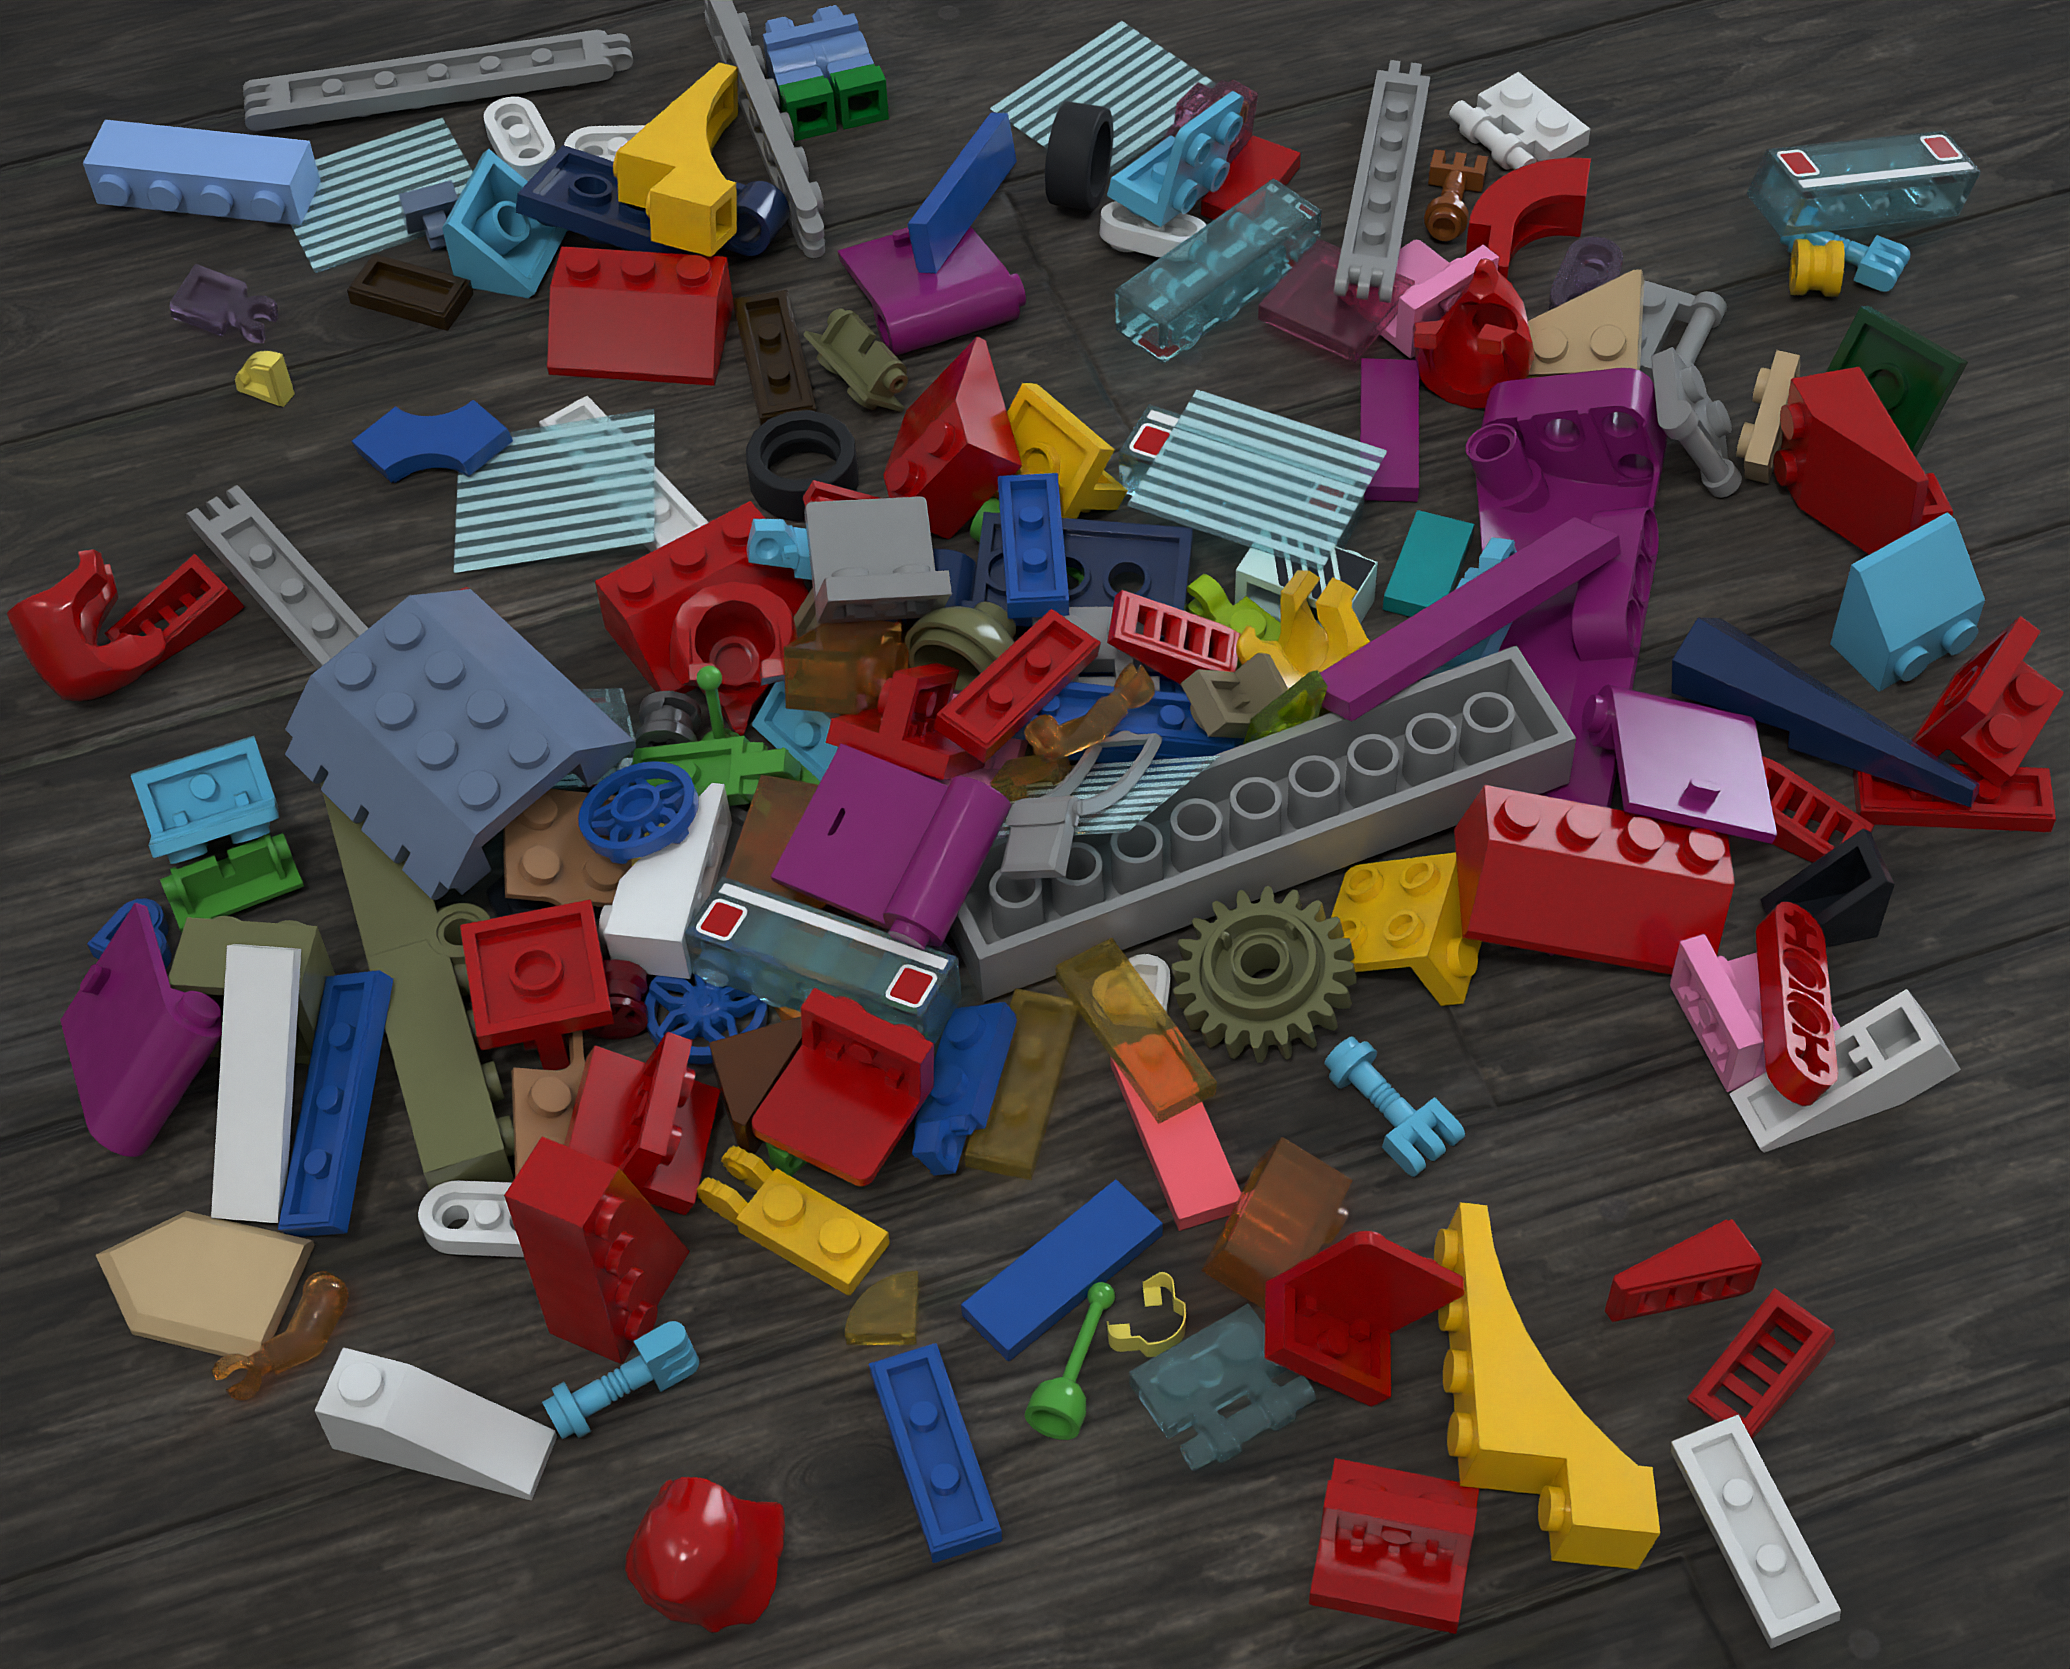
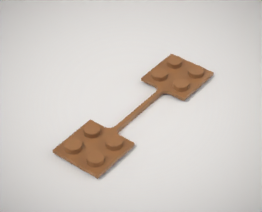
M549 789L503 828L505 898L545 901L556 906L589 899L592 900L593 906L604 907V905L613 904L619 880L632 867V860L630 859L626 864L613 863L610 858L601 856L588 846L581 833L578 816L581 805L589 793ZM611 795L601 807L611 803L616 796ZM598 835L603 839H610V836ZM582 1030L569 1033L570 1065L567 1068L555 1071L513 1067L511 1071L515 1177L542 1136L563 1145L565 1143L585 1066Z

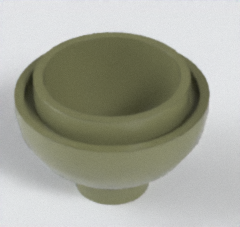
M979 602L974 608L949 606L930 611L915 622L905 637L904 646L910 668L940 663L959 669L955 689L962 691L1014 643L1013 637L1016 634V625L1013 619H1008L1007 612L1003 608L990 602Z

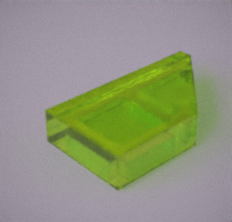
M1318 670L1309 672L1252 717L1243 745L1318 718L1328 687Z

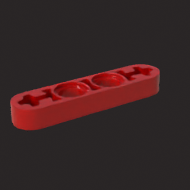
M1781 902L1756 928L1765 1068L1771 1083L1785 1098L1801 1106H1811L1838 1079L1825 937L1822 928L1809 912L1791 902Z

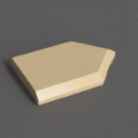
M185 1211L96 1254V1257L132 1335L261 1365L315 1244L310 1239Z

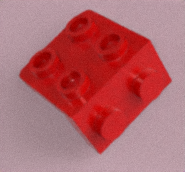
M814 987L800 1007L802 1046L752 1118V1131L757 1138L856 1186H866L874 1180L934 1087V1043L926 1040L919 1031L908 1025H894L866 1012L859 1003L848 997H834Z
M1358 1231L1351 1233L1338 1243L1308 1259L1298 1262L1294 1267L1265 1282L1264 1358L1372 1407L1391 1398L1390 1334L1461 1298L1465 1293L1464 1278L1439 1265L1433 1259L1422 1257L1387 1240L1377 1232Z

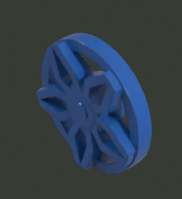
M658 761L638 763L612 773L589 792L579 811V827L585 841L593 851L601 856L610 858L613 863L626 864L630 859L652 854L671 843H681L689 834L688 828L698 811L699 797L691 777L679 766ZM665 779L672 782L660 784L654 787L650 785L646 780ZM619 790L611 803L601 807L611 795ZM660 823L666 824L664 827L658 826ZM598 835L610 836V839L606 840Z
M708 952L706 956L695 959L691 977L694 976L696 986L693 987L686 978L656 976L649 986V992L645 1000L648 1010L647 1029L656 1046H658L667 1032L690 1040L695 1039L697 1036L704 1037L708 1042L725 1038L721 1033L727 1028L729 1037L737 1035L738 1030L734 1017H742L755 1009L753 1019L741 1033L766 1026L769 1013L766 990L759 976L745 964L726 958L723 953ZM709 973L719 974L714 984L705 983ZM728 975L737 978L742 982H733L732 984H729ZM668 991L680 992L684 995L682 997H674ZM736 997H746L739 1001H732ZM659 1004L669 1011L660 1027L656 1020ZM683 1023V1027L672 1031L677 1024ZM691 1046L688 1063L713 1064L709 1046Z

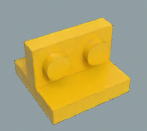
M1022 383L1007 411L1022 462V467L1014 475L1058 473L1062 518L1077 519L1080 512L1089 513L1091 509L1117 510L1128 490L1104 470L1115 449L1038 384ZM998 491L992 497L999 499Z

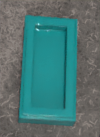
M1417 510L1385 591L1382 610L1412 617L1454 590L1472 542L1475 524Z

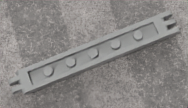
M703 0L706 9L704 12L705 22L722 63L738 68V102L772 184L782 191L789 203L790 214L787 221L797 245L807 257H821L825 253L824 224L820 214H824L821 190L817 181L810 183L808 181L809 168L803 147L794 148V132L791 119L787 112H779L780 102L777 87L773 78L765 79V63L760 46H751V30L746 13H737L732 0Z
M592 30L249 80L243 85L245 125L252 131L303 124L311 125L323 121L357 116L366 117L372 114L420 109L432 105L460 101L467 102L480 98L514 93L523 94L535 90L576 86L583 83L608 80L613 76L614 72L627 70L632 67L633 56L630 39L627 35L621 33L607 35L603 30Z
M1390 60L1388 71L1377 70L1333 294L1335 296L1345 297L1349 284L1358 285L1357 299L1368 300L1370 287L1379 288V302L1391 303L1430 84V76L1421 75L1422 64L1411 62L1409 74L1399 73L1401 61Z
M238 485L226 491L228 499L233 505L231 509L217 496L206 502V506L213 517L210 521L198 508L186 513L189 524L198 536L317 669L368 629Z

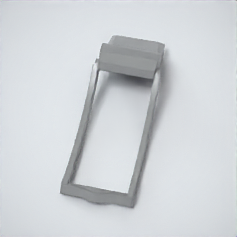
M1121 731L1111 737L1092 738L1079 762L1058 786L1039 798L1020 799L1013 803L1005 821V824L1011 826L1000 873L1010 879L1065 877L1074 829L1078 827L1079 817L1099 812L1125 796L1140 780L1151 764L1162 743V737L1157 733L1137 735L1130 731ZM1144 745L1141 753L1128 771L1107 790L1082 800L1076 796H1069L1081 784L1093 767L1103 747Z

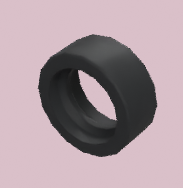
M1065 101L1058 109L1048 141L1045 162V192L1050 204L1094 211L1099 205L1106 188L1113 152V117L1109 108Z
M805 410L778 415L768 419L756 429L746 446V464L750 491L759 506L775 517L792 521H805L803 495L813 480L853 491L856 490L859 484L855 439L845 424L829 414ZM812 451L821 453L836 461V464L825 473L811 479L792 480L779 477L769 471V468L780 458L796 452Z

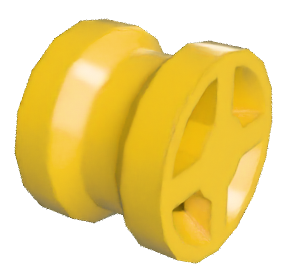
M1795 239L1789 271L1791 295H1805L1809 290L1821 291L1826 297L1839 296L1844 274L1845 252L1843 241L1830 240L1824 246L1813 245L1808 239Z

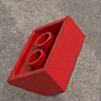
M561 247L550 285L548 374L715 386L734 307L727 257Z
M751 501L595 581L605 629L655 692L675 691L686 694L698 687L681 685L670 668L669 643L673 621L681 605L702 588L727 582L760 585L782 598L793 617L808 596L809 592L803 580L795 578L792 568L748 563L746 549L753 519H766Z

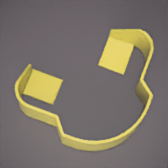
M1159 1272L1143 1281L1145 1307L1161 1306L1162 1296L1160 1287L1169 1289L1172 1294L1174 1312L1183 1316V1322L1178 1331L1163 1341L1147 1343L1141 1336H1131L1129 1323L1109 1325V1321H1107L1108 1342L1113 1350L1118 1352L1140 1350L1146 1357H1157L1171 1352L1180 1344L1186 1329V1306L1183 1301L1175 1297L1174 1281L1168 1273Z

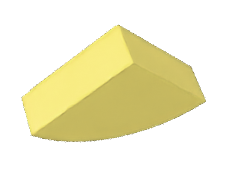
M259 351L252 354L243 364L235 378L236 388L239 392L277 406L284 407L295 394L283 354L277 352Z

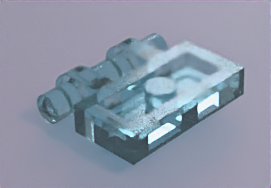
M1249 1303L1129 1372L1130 1386L1167 1439L1172 1438L1190 1426H1193L1198 1433V1436L1180 1445L1182 1456L1193 1471L1200 1469L1215 1459L1220 1463L1228 1461L1242 1452V1443L1269 1427L1274 1431H1279L1296 1420V1411L1316 1400L1312 1386L1302 1375L1281 1387L1271 1381L1274 1377L1285 1372L1287 1368L1264 1358L1265 1325ZM1245 1394L1252 1402L1251 1405L1227 1419L1217 1412Z

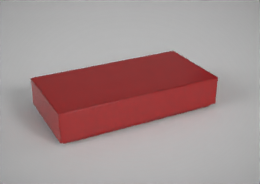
M1253 135L1230 164L1228 175L1221 187L1215 192L1209 191L1202 199L1201 215L1250 233L1300 168L1301 153Z

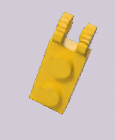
M733 1145L722 1156L721 1162H723V1166L726 1167L733 1177L743 1181L746 1185L757 1191L750 1202L747 1203L735 1189L726 1184L724 1185L714 1178H705L696 1189L698 1190V1198L702 1200V1203L714 1212L719 1213L723 1218L737 1225L739 1233L847 1296H851L890 1244L889 1233L886 1230L777 1168L772 1171L761 1158L746 1152L745 1149H741L739 1146L735 1147Z

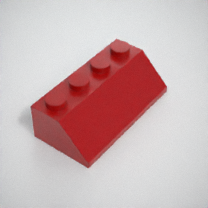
M1488 785L1483 786L1454 828L1462 938L1671 975L1680 941L1705 934L1715 954H1718L1735 885L1728 834L1624 812L1622 810Z

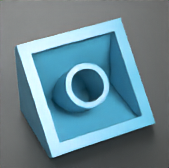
M490 149L482 154L442 227L453 275L471 280V285L474 289L530 298L535 294L567 229L545 226L536 219L516 213L517 193L528 181Z

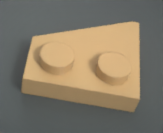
M1632 270L1529 320L1528 325L1535 357L1527 379L1612 368L1640 370L1644 277L1642 270Z
M1776 350L1771 369L1761 367L1752 402L1761 405L1755 424L1744 423L1736 452V457L1744 458L1746 479L1769 483L1774 469V454L1776 451H1780L1783 431L1780 423L1781 407L1788 402L1791 379L1800 377V355Z

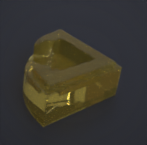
M1066 749L1007 760L990 782L991 787L999 791L1011 802L1028 797L1026 785L1050 780L1053 785L1059 783L1072 770Z
M906 1271L890 1275L873 1284L858 1298L846 1322L845 1338L847 1345H917L918 1271Z

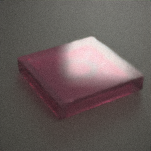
M1318 239L1258 305V319L1355 363L1398 314L1399 297L1407 289L1415 285V281L1396 273L1391 303L1379 302V288L1370 287L1368 300L1357 299L1358 285L1349 284L1345 297L1335 296L1333 294L1341 248Z

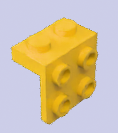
M1456 852L1359 864L1351 867L1344 875L1331 918L1338 917L1340 919L1344 933L1343 938H1349L1355 958L1350 962L1354 964L1355 972L1411 967L1440 1006L1464 1004L1471 977L1477 969L1478 953L1482 941L1462 938Z

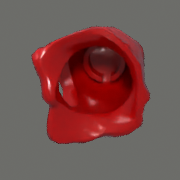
M680 1477L674 1481L670 1479L660 1487L658 1495L650 1504L633 1536L626 1554L625 1571L627 1577L641 1595L643 1602L671 1621L701 1625L708 1632H718L724 1627L736 1624L754 1623L769 1606L776 1586L778 1561L784 1549L785 1515L783 1506L778 1502H754L739 1499L722 1486L704 1478Z

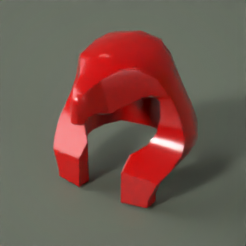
M1487 258L1480 259L1475 267L1473 278L1439 321L1417 322L1413 326L1414 353L1419 376L1425 386L1446 402L1470 409L1485 408L1488 394L1496 384L1511 380L1527 379L1535 357L1524 302L1512 283L1501 275L1494 262Z
M94 549L78 552L81 561L77 569L52 588L22 600L7 612L16 638L40 678L61 699L68 701L95 700L132 684L138 680L149 666L162 657L166 647L163 631L160 628H155L152 634L146 636L122 633L109 644L98 646V634L118 600V592L110 564L104 565L101 553Z
M727 582L702 588L681 605L673 621L669 643L670 668L681 685L699 687L696 679L697 673L705 666H714L721 672L722 683L718 687L722 715L725 717L731 731L738 733L740 736L745 735L752 714L764 698L771 684L795 678L802 661L800 639L790 609L782 598L756 584ZM700 688L701 691H702V692L704 693V695L706 696L705 690H703L702 688Z

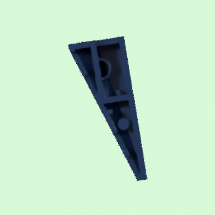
M1698 617L1672 659L1673 694L1725 711L1750 716L1756 721L1789 731L1788 748L1968 807L1972 806L1979 793V783L1721 618Z

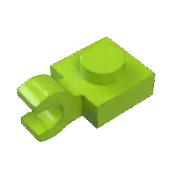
M1202 574L1187 586V592L1195 597V599L1186 605V612L1223 624L1240 634L1246 626H1251L1255 629L1256 637L1260 640L1278 642L1281 623L1247 596L1233 606L1219 583L1207 574ZM1238 658V661H1237V668H1236V670L1241 667V663H1240L1239 658Z

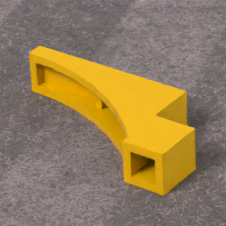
M717 63L616 152L613 162V174L618 182V201L646 208V214L650 218L651 241L712 257L737 233L736 182L725 179L711 155L723 131L738 116V68L736 66Z
M1460 1202L1448 1229L1441 1228L1438 1231L1434 1247V1260L1439 1265L1464 1278V1295L1438 1309L1439 1328L1441 1331H1449L1450 1349L1447 1351L1444 1359L1443 1387L1445 1392L1453 1393L1455 1412L1452 1413L1449 1420L1447 1447L1450 1456L1458 1457L1460 1486L1540 1494L1538 1505L1539 1526L1541 1530L1549 1531L1552 1561L1638 1569L1660 1535L1653 1467L1638 1466L1625 1455L1583 1413L1551 1372L1527 1333L1507 1290L1494 1249L1487 1205Z

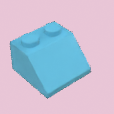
M1948 512L1851 565L1830 645L1878 692L1901 679L1903 681L1914 679L1924 671L1929 663L1947 653L1955 655L1962 652L1974 641L1978 634L1977 624L1985 598L1958 524Z

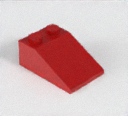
M976 337L906 410L883 474L889 498L924 497L926 499L930 532L946 539H950L998 491V476L1014 475L1022 467L986 340Z
M1860 366L1792 378L1788 402L1781 407L1780 411L1783 436L1781 450L1775 452L1773 465L1778 483L1781 486H1787L1798 508L1868 554L1874 553L1921 526L1929 479Z

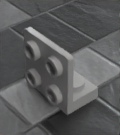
M924 497L809 502L806 505L804 514L817 624L922 618L930 611L944 608L952 595L949 570L935 571L927 501Z

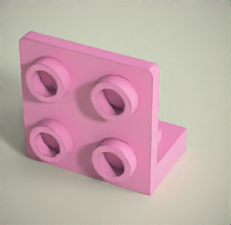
M1413 240L1400 248L1391 303L1379 302V288L1370 287L1368 300L1357 299L1358 285L1349 284L1345 297L1337 296L1336 298L1411 359L1415 356L1414 323L1439 321L1473 278L1475 267L1480 259H1490L1498 270L1499 256L1482 245L1463 258H1456L1449 263L1421 240Z
M1705 934L1680 941L1670 987L1727 1092L1736 1090L1767 1072L1765 1068L1757 952L1727 961L1723 956L1717 957ZM1833 1015L1834 1031L1841 1027Z

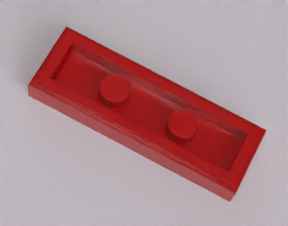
M1050 609L936 714L934 729L982 763H985L1098 656L1101 642L1053 609Z
M1949 764L1980 784L1979 793L1971 807L1855 769L1853 770L1856 814L1873 825L2051 832L2056 821L2049 768L2018 767L2013 776L1998 788L1969 765Z

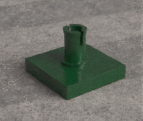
M1864 306L1859 308L1826 372L1860 366L1916 458L1966 368L1968 361L1872 307Z

